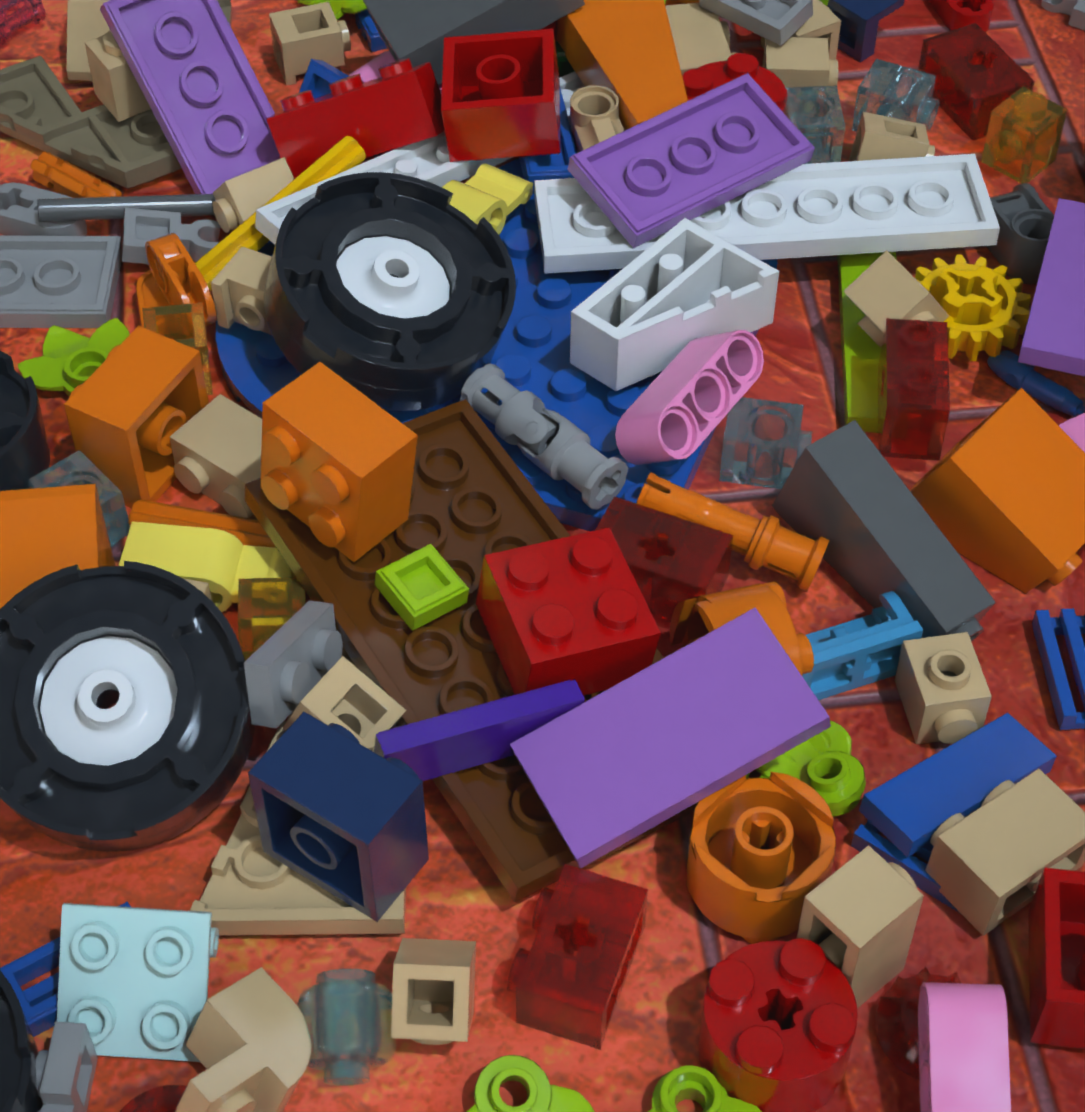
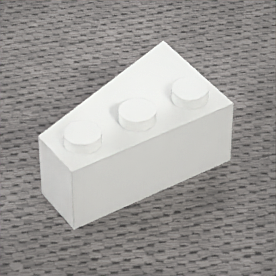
M684 218L571 311L570 363L611 389L618 391L662 372L681 350L695 338L737 330H746L751 333L773 323L779 270Z

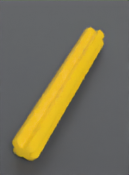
M345 136L263 206L361 164L366 158L364 149L353 137ZM256 212L195 263L210 291L212 290V280L242 246L258 251L270 241L255 228Z

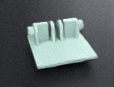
M63 903L57 1022L86 1023L96 1054L100 1056L200 1062L186 1047V1043L208 999L210 957L215 958L218 952L219 930L218 928L211 927L212 912Z

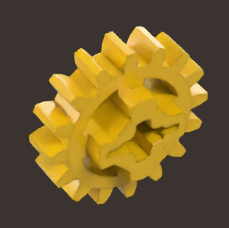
M962 254L956 255L954 264L950 265L939 257L935 258L932 271L919 266L916 269L915 279L930 292L949 315L939 325L934 337L925 343L924 348L931 350L938 345L946 347L945 356L949 359H952L957 351H964L970 361L977 360L979 351L985 350L991 357H996L1000 355L1002 345L1014 349L1017 346L1019 335L1025 334L1030 314L1028 309L1031 296L1030 294L1021 293L1022 279H1005L1007 267L1001 265L992 270L986 267L987 262L984 257L976 260L975 264H967Z

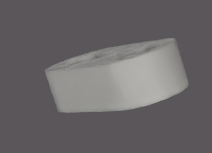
M12 182L0 185V234L20 236H86L88 232L86 220L39 222L37 199L72 197L22 183Z

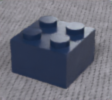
M303 712L248 772L263 852L376 922L379 921L429 860L423 781L419 779L415 771L406 763L393 757L385 759L362 746L349 730L339 724L330 723L327 725L308 713Z

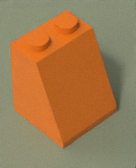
M1022 387L965 435L910 489V492L958 553L1025 594L1046 579L1053 586L1058 585L1083 561L1076 552L1083 544L1085 545V452Z
M96 484L0 491V609L33 582L63 568L78 565L80 570L116 566Z

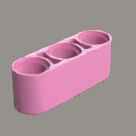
M737 330L695 338L689 342L618 421L615 433L616 445L624 459L634 465L686 459L693 454L762 373L764 357L758 339L746 330Z
M922 982L918 1002L920 1112H1011L1008 1018L1006 997L1002 985Z

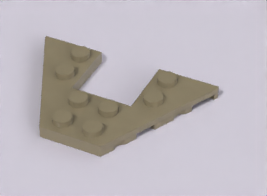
M217 0L232 28L231 0ZM42 56L0 69V132L45 152H50L67 162L127 189L182 169L151 109L120 122L104 104L81 112Z

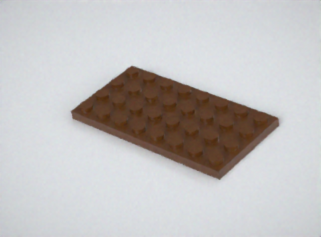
M466 399L402 423L418 435L408 520L356 562L351 561L335 547H327L314 536L310 527L287 509L281 510L274 506L265 496L263 490L260 489L261 478L245 484V502L312 601L333 604L336 631L341 634L343 648L355 666L406 709V712L395 724L396 727L515 695L476 605L484 555L570 536ZM432 544L469 588L468 600L464 605L412 631L375 586L376 571ZM657 648L652 664L664 658ZM604 691L584 695V702L590 700L591 698L599 695ZM515 755L432 778L514 902L582 869L574 859ZM697 803L586 866L694 812Z

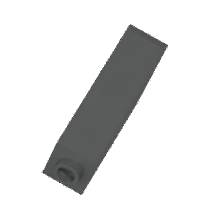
M363 0L381 39L394 60L399 61L410 58L412 67L430 62L438 85L442 83L444 37L540 30L585 5L584 0Z
M854 420L806 446L772 505L776 512L798 534L813 540H817L820 536L829 539L830 541L823 559L874 609L883 606L879 598L880 594L894 591L904 603L913 620H918L923 628L922 638L968 632L971 642L984 631L979 621L996 603L859 424Z

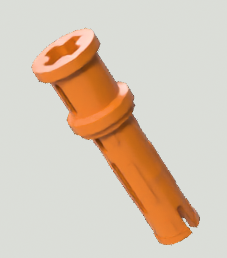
M652 472L648 475L635 506L637 511L660 518L679 528L745 555L744 562L749 563L748 567L758 570L764 566L798 581V588L806 592L813 581L830 541L822 536L817 540H813L780 526V519L772 515L770 517L763 515L762 520H759L699 493L673 484Z

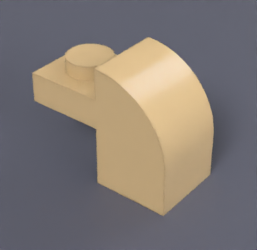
M262 967L206 1000L186 1043V1047L207 1070L189 1081L175 1112L284 1111L309 1063L312 1047L311 1035L307 1022L298 1006Z

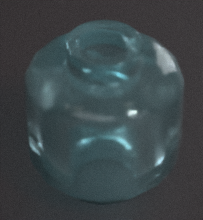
M362 969L324 971L316 975L315 985L304 989L300 994L297 1006L304 1016L312 1046L307 1067L324 1071L325 1084L349 1086L368 1083L370 1081V1069L387 1064L394 1056L396 1038H391L392 992L385 985L376 982L374 972Z

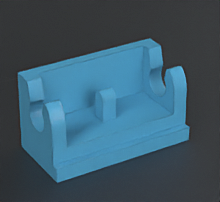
M894 591L879 595L883 606L872 609V614L806 635L812 646L814 666L812 672L803 674V678L818 700L895 676L903 641L922 638L923 628L918 620H913L904 603Z

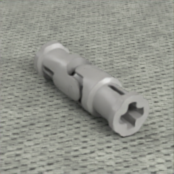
M489 363L482 368H478L468 377L462 387L460 401L466 399L477 414H480L495 426V432L502 440L512 445H518L522 454L552 479L559 481L565 479L582 492V500L588 507L596 510L600 509L619 494L625 484L628 472L625 462L617 457L608 459L590 445L588 434L556 411L546 409L542 400L530 391L521 392L505 380L503 370L497 365ZM483 388L488 390L485 395L481 392ZM499 400L503 402L501 406L498 405Z

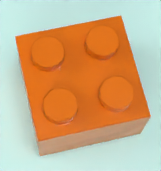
M138 325L120 345L115 346L109 352L106 360L83 384L78 385L71 392L68 400L64 403L84 484H96L98 494L132 509L134 502L140 499L156 502L177 479L174 472L175 462L170 436L209 404L199 350Z
M318 362L263 402L260 489L263 490L265 496L274 506L281 510L287 509L310 527L314 536L327 547H335L351 561L356 562L408 520L418 435L322 362Z

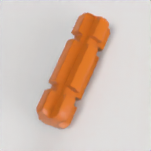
M42 152L38 159H33L30 168L33 170V179L48 188H53L52 190L59 194L72 198L121 197L122 195L121 191L106 182H101L95 176L69 162H64L63 159L50 152Z

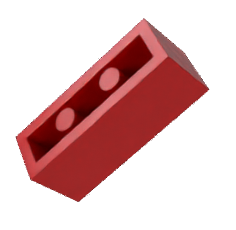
M406 58L380 67L378 69L380 78L363 83L360 74H356L329 84L330 94L314 99L312 91L307 90L280 100L283 109L266 118L280 158L285 157L294 179L345 136L353 137L364 149L367 158L432 138L444 131L441 113L442 95L431 63L427 62L412 67L410 58Z

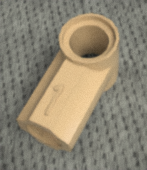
M599 85L585 86L576 90L570 98V131L573 135L577 153L624 131L619 118L618 96L607 87Z

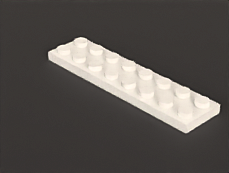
M975 154L803 164L690 220L759 260L879 253L886 250L888 252L991 246L997 244L1000 226ZM575 178L534 180V199L544 273L623 269L666 234L664 233L633 248Z

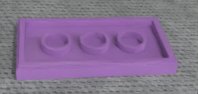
M110 0L102 4L100 11L195 194H213L225 181L281 159L266 120L275 112L217 0Z
M746 73L570 156L568 171L628 243L635 248L668 232L684 218L692 220L811 161L815 147L755 80Z
M1059 198L1018 362L1085 376V203Z
M755 607L512 742L510 746L579 867L582 868L831 726L829 715Z

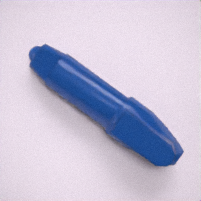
M1002 350L1000 355L996 357L989 356L987 364L990 369L1012 388L1019 390L1022 387L1032 397L1061 413L1063 412L1073 417L1085 412L1084 402L1074 395L1072 391L1036 372L1035 366L1018 362L1019 356L1013 352Z

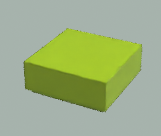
M432 544L376 571L375 586L412 631L467 603L469 588Z

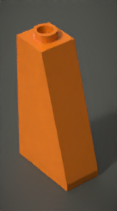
M584 0V6L556 20V41L565 51L567 60L583 85L607 87L618 96L619 118L624 131L688 101L664 0Z

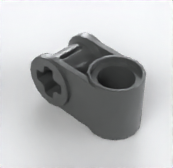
M1029 183L1016 185L1010 193L990 197L1000 231L997 244L986 247L1000 265L1007 267V276L1011 279L1021 278L1023 284L1033 285L1038 282L1054 214L1039 198L1035 188Z

